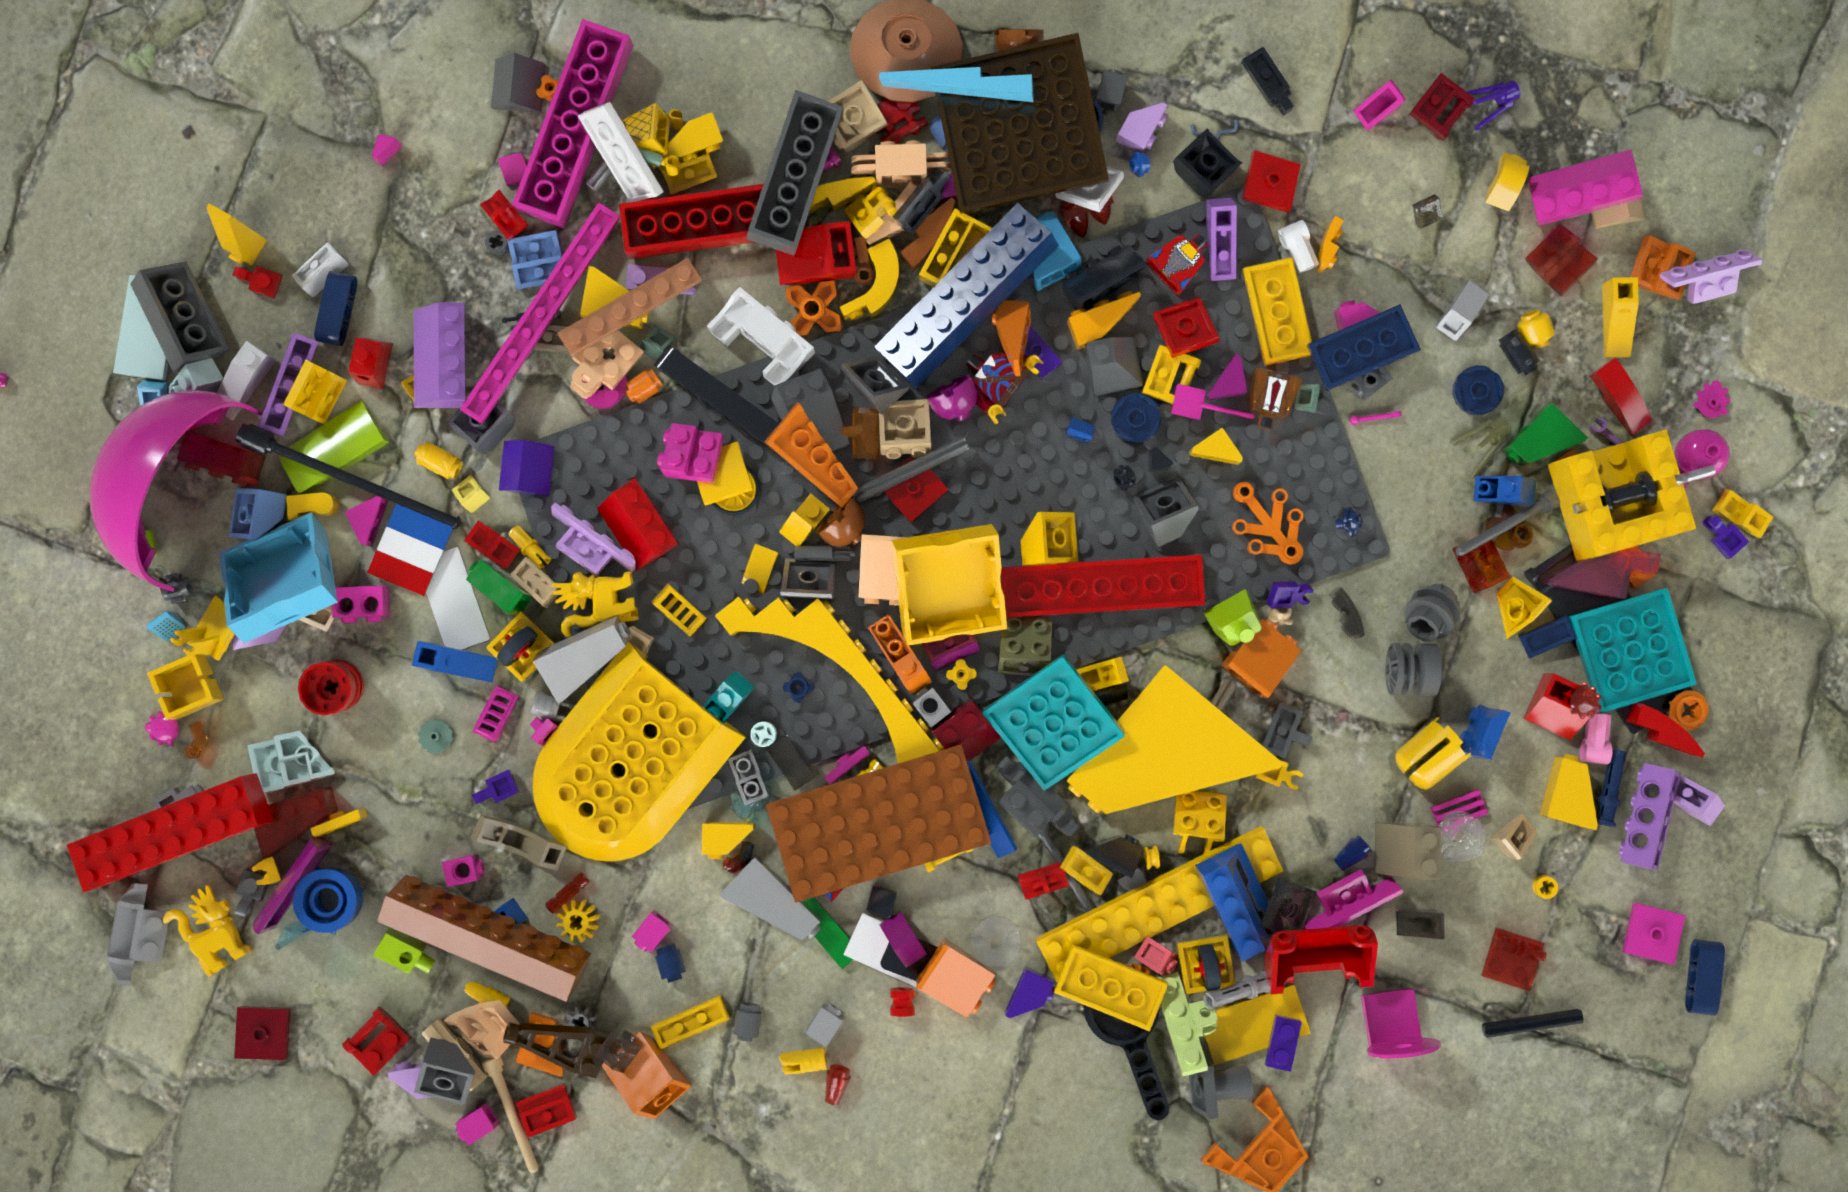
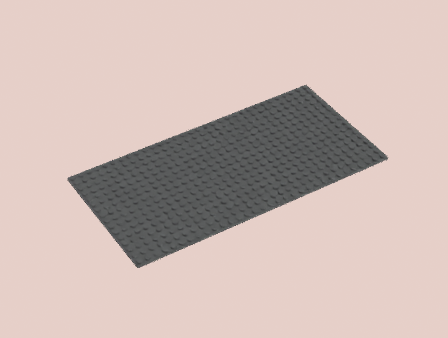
M1244 186L1209 198H1232L1237 205L1236 279L1211 281L1207 245L1200 252L1205 258L1203 265L1179 296L1146 265L1141 276L1085 308V310L1094 309V305L1103 300H1109V303L1118 300L1119 295L1128 291H1132L1133 294L1140 292L1139 300L1104 339L1111 337H1134L1143 385H1145L1159 345L1167 347L1153 318V312L1200 296L1219 336V342L1186 353L1201 360L1199 369L1195 370L1190 387L1206 390V397L1231 359L1238 354L1242 360L1247 392L1241 396L1207 401L1204 398V403L1255 415L1254 419L1202 408L1201 418L1197 420L1171 414L1172 404L1151 397L1160 409L1161 423L1158 431L1149 440L1142 443H1129L1122 440L1114 432L1111 425L1113 407L1125 395L1142 393L1144 386L1094 396L1084 348L1077 350L1067 324L1068 318L1072 317L1071 313L1075 309L1062 289L1065 279L1063 278L1037 291L1033 271L1005 300L1029 301L1031 313L1030 326L1062 363L1043 380L1038 374H1034L1027 369L1029 371L1027 378L1003 408L1006 416L1003 414L996 415L998 424H995L990 416L978 408L977 404L970 410L971 415L962 421H957L956 418L950 420L943 419L929 405L931 451L960 437L966 439L969 449L930 468L948 488V491L912 523L906 519L884 492L858 503L866 517L865 527L862 530L864 535L914 537L992 524L999 536L1001 567L1022 566L1020 540L1037 512H1075L1078 562L1202 555L1205 605L1029 616L1052 619L1051 662L1064 654L1075 669L1204 623L1207 619L1203 612L1246 589L1253 604L1268 599L1273 582L1295 581L1298 585L1311 584L1386 557L1389 554V548L1331 393L1326 390L1312 357L1308 356L1264 366L1242 269L1244 267L1280 260L1260 204L1242 199ZM1206 200L1075 246L1081 257L1082 269L1078 273L1086 270V265L1092 260L1099 258L1101 261L1108 257L1107 253L1118 245L1121 248L1129 245L1146 262L1152 253L1179 235L1184 236L1190 242L1197 234H1200L1207 241ZM916 304L808 342L814 347L815 354L801 367L797 377L821 369L832 390L849 440V446L833 451V454L843 465L857 487L895 470L911 454H901V457L898 459H889L886 455H881L879 412L849 382L841 370L842 364L879 356L909 387L908 391L897 401L927 399V396L932 391L944 384L947 386L953 383V379L968 374L973 379L977 373L966 366L974 353L987 361L992 353L1005 352L998 337L997 326L992 323L993 312L916 389L874 347ZM769 356L713 376L776 422L780 423L782 421L771 400L775 386L764 378L762 372L773 361ZM1180 362L1169 392L1170 394L1175 395L1176 386L1181 382L1186 368L1184 363ZM1268 371L1290 376L1282 399L1280 413L1262 409ZM1298 384L1320 385L1316 413L1294 409ZM683 387L645 400L640 404H634L532 441L555 446L549 496L519 493L534 538L538 541V546L551 557L548 565L544 561L543 563L547 574L556 583H571L573 574L582 572L588 578L593 574L556 548L557 542L569 530V527L552 515L551 506L554 503H557L559 506H567L574 513L573 516L580 521L586 520L594 527V531L600 535L605 534L610 537L614 545L622 550L623 548L597 510V507L614 491L635 478L641 483L680 544L640 571H637L635 568L632 572L633 584L617 591L618 602L623 603L627 598L634 597L639 619L625 623L628 629L634 626L654 638L646 654L648 656L646 660L700 705L704 706L719 686L735 671L755 687L727 720L729 724L746 737L729 758L752 749L765 782L890 736L885 721L869 694L848 671L833 659L810 646L779 635L761 632H738L731 636L715 617L717 613L737 597H741L743 600L748 598L757 609L753 612L755 615L778 597L782 601L787 599L796 610L793 612L794 616L798 615L816 600L781 596L785 558L795 559V545L780 534L779 531L793 511L796 512L810 494L814 495L830 509V512L825 516L827 520L833 514L832 510L837 504L791 464ZM1263 417L1273 419L1271 429L1261 426ZM1072 418L1095 426L1090 442L1086 443L1066 435ZM672 423L696 426L698 431L722 433L724 436L722 446L738 441L745 465L755 472L760 483V495L754 507L740 515L724 514L712 504L704 505L697 481L665 477L657 464L659 453H664L666 447L663 442L665 430H670ZM1223 428L1243 458L1240 464L1235 465L1188 455L1194 446ZM1154 447L1158 448L1173 461V465L1169 469L1149 472V452ZM1120 465L1129 466L1136 477V483L1133 484L1132 488H1127L1128 490L1125 492L1116 485L1113 478V470L1115 468L1118 469ZM1179 476L1197 503L1199 510L1180 538L1157 547L1146 529L1133 496ZM1247 482L1253 486V496L1270 518L1273 507L1271 499L1273 491L1281 488L1287 492L1288 499L1283 504L1280 529L1286 538L1289 527L1287 513L1295 508L1303 512V520L1299 523L1297 541L1303 548V556L1299 562L1285 564L1278 555L1264 553L1253 555L1248 552L1247 545L1254 539L1261 540L1263 544H1278L1271 536L1248 533L1237 535L1232 531V524L1238 519H1243L1247 523L1262 525L1246 503H1240L1234 499L1232 492L1237 484ZM1242 487L1240 494L1242 496L1248 495V489ZM1277 492L1275 497L1278 501H1282L1284 495L1281 492ZM853 495L851 498H852L855 502H857L856 499H855V497H854V495ZM1352 507L1353 511L1359 512L1363 520L1362 528L1357 530V536L1350 537L1344 528L1337 529L1335 521L1342 519L1345 513L1344 509ZM1292 512V520L1298 521L1299 514L1297 512ZM1240 522L1237 523L1236 530L1242 532L1244 525ZM820 524L801 546H830L816 533ZM861 540L855 545L850 543L848 545H850V549H855L856 556L851 557L850 561H835L834 600H820L822 602L827 600L835 610L832 613L834 618L838 622L841 619L851 630L848 633L853 641L858 639L867 650L863 653L869 661L874 659L883 670L879 673L885 681L890 679L897 687L898 691L895 693L901 701L905 698L914 709L911 712L916 720L921 718L924 723H927L913 705V702L916 701L914 695L918 692L910 695L868 629L869 626L889 614L902 634L899 606L889 605V600H879V604H865L864 599L859 598ZM1253 542L1251 549L1257 552L1260 546L1258 543ZM755 544L779 553L764 594L757 591L758 583L754 579H748L744 584L741 583ZM1292 547L1287 548L1289 556L1295 554V550ZM611 559L597 577L620 578L625 572L630 571L614 559ZM667 584L671 585L707 618L691 637L652 604V600ZM670 593L661 604L665 606L674 595ZM558 595L556 597V600L562 597L563 595ZM587 598L586 606L583 610L580 605L577 610H573V604L567 609H563L567 600L558 603L563 620L574 614L590 616L593 613V598ZM678 600L669 612L673 613L682 602ZM686 607L677 616V619L680 621L690 609ZM693 614L684 625L688 627L697 616ZM573 625L571 626L572 636L589 628ZM1001 630L974 634L980 651L963 660H965L966 665L970 669L976 670L977 675L967 683V688L963 690L959 689L953 680H948L946 677L947 671L952 670L956 666V662L934 671L922 643L909 645L932 683L925 687L928 691L933 688L951 712L971 697L977 704L1005 695L1031 677L998 674ZM613 658L585 681L588 689ZM796 672L802 673L803 678L813 685L812 692L805 694L803 700L799 703L794 702L793 697L783 690V684L789 682ZM960 672L959 676L963 677L964 673ZM796 685V689L799 690L800 686ZM927 698L923 702V709L926 712L933 713L937 710L938 703L935 699ZM763 721L772 723L777 729V739L773 744L766 747L754 744L750 735L753 726ZM647 724L644 728V732L648 737H656L658 730L655 725ZM728 760L688 809L739 791ZM615 763L618 776H624L626 772L625 767L620 763Z

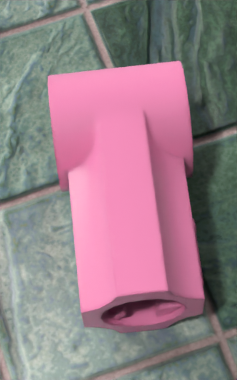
M1592 713L1586 721L1585 739L1582 740L1579 749V757L1582 762L1610 763L1612 758V745L1609 742L1611 715Z

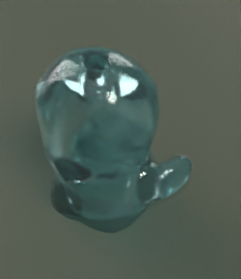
M765 785L769 796L746 806L742 798L733 792L731 794L733 804L730 808L740 819L749 823L755 819V812L762 810L771 801V790Z

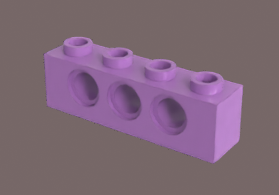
M293 332L258 427L284 436L293 410L283 404L305 360L311 362L318 341Z
M1644 763L1643 768L1639 769L1637 774L1638 791L1633 794L1631 799V807H1633L1632 816L1628 817L1625 824L1627 837L1626 841L1621 843L1619 849L1621 862L1658 871L1681 772ZM1657 785L1660 793L1656 798H1651L1649 790ZM1652 810L1654 814L1653 820L1645 823L1643 819L1644 813ZM1645 834L1648 838V843L1645 847L1640 848L1637 840L1639 836Z

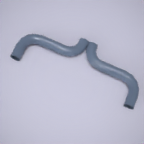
M1234 120L1233 129L1221 130L1216 136L1214 133H1210L1218 140L1221 134L1234 133L1238 129V121ZM1191 125L1192 133L1195 136H1199L1202 132H1196L1195 125Z

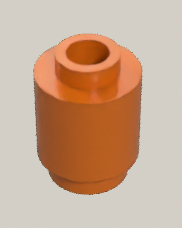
M653 369L648 372L645 370L626 382L628 388L625 389V392L632 402L637 400L640 404L659 392V388L663 384Z

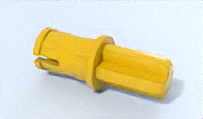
M521 526L511 529L509 537L521 548V553L527 555L538 569L545 567L540 558L547 565L550 563L551 557L538 546L536 539H532Z

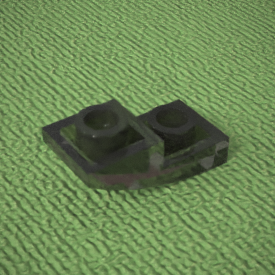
M1342 587L1336 588L1329 596L1333 599L1331 601L1332 605L1339 612L1342 613L1344 611L1346 613L1339 619L1342 624L1341 629L1350 638H1362L1365 635L1364 627L1354 603Z

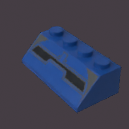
M1239 843L1195 866L1231 945L1243 962L1265 951L1271 937L1280 931V927L1244 847Z

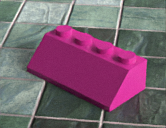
M1631 149L1528 177L1539 226L1640 200L1643 194Z

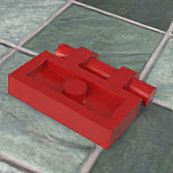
M886 99L876 104L888 123L887 126L876 132V134H879L886 130L888 135L881 138V142L892 141L896 145L901 142L902 138L912 133L916 135L921 132L920 129L929 125L925 116L917 120L913 117L920 112L917 102L890 101ZM904 120L908 124L898 130L893 127Z

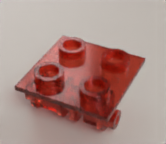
M1495 927L1481 976L1530 991L1539 961L1546 959L1547 953L1543 951L1545 943Z

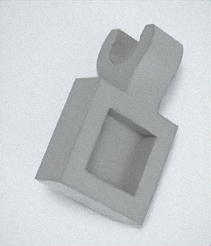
M199 784L191 785L182 792H180L178 787L172 788L152 802L156 809L202 792Z

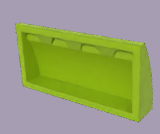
M361 400L290 445L289 448L345 471L388 444L389 441L364 401ZM278 454L298 494H309L334 478Z

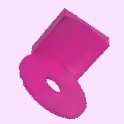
M1403 988L1360 995L1369 1046L1367 1054L1369 1056L1384 1059L1407 1058L1429 1054L1441 1048L1439 1040L1421 1036L1414 989Z

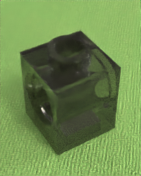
M613 1029L595 1055L612 1070L624 1073L642 1047L635 1042L637 1037L625 1029L621 1032ZM623 1044L621 1053L617 1054L618 1046Z

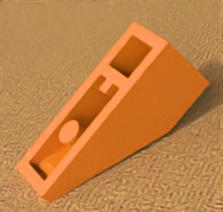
M1004 300L998 306V309L993 311L992 323L997 326L999 340L1015 376H1021L1031 322L1029 301Z

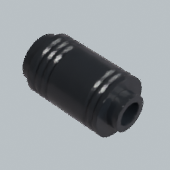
M1514 329L1498 340L1500 342L1499 347L1517 374L1523 372L1526 376L1538 368L1536 363L1540 360L1521 332L1518 333Z

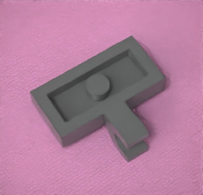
M1278 702L1262 746L1273 755L1284 759L1292 740L1309 746L1313 737L1296 731L1303 711Z

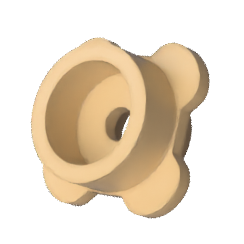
M1267 608L1266 612L1269 613V621L1280 626L1293 623V620L1290 619L1291 608Z

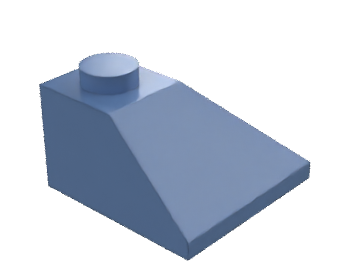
M236 488L228 537L249 540L259 538L283 519L287 510V494L260 489Z

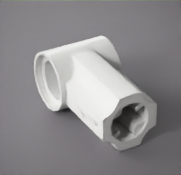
M1303 220L1278 229L1279 240L1283 248L1288 250L1290 256L1293 257L1294 266L1298 274L1309 271L1319 265L1310 244L1308 227Z

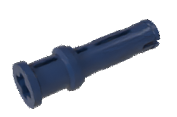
M1612 749V758L1607 765L1602 794L1596 800L1598 802L1597 824L1616 827L1614 819L1616 809L1620 806V800L1617 798L1627 755L1625 751Z

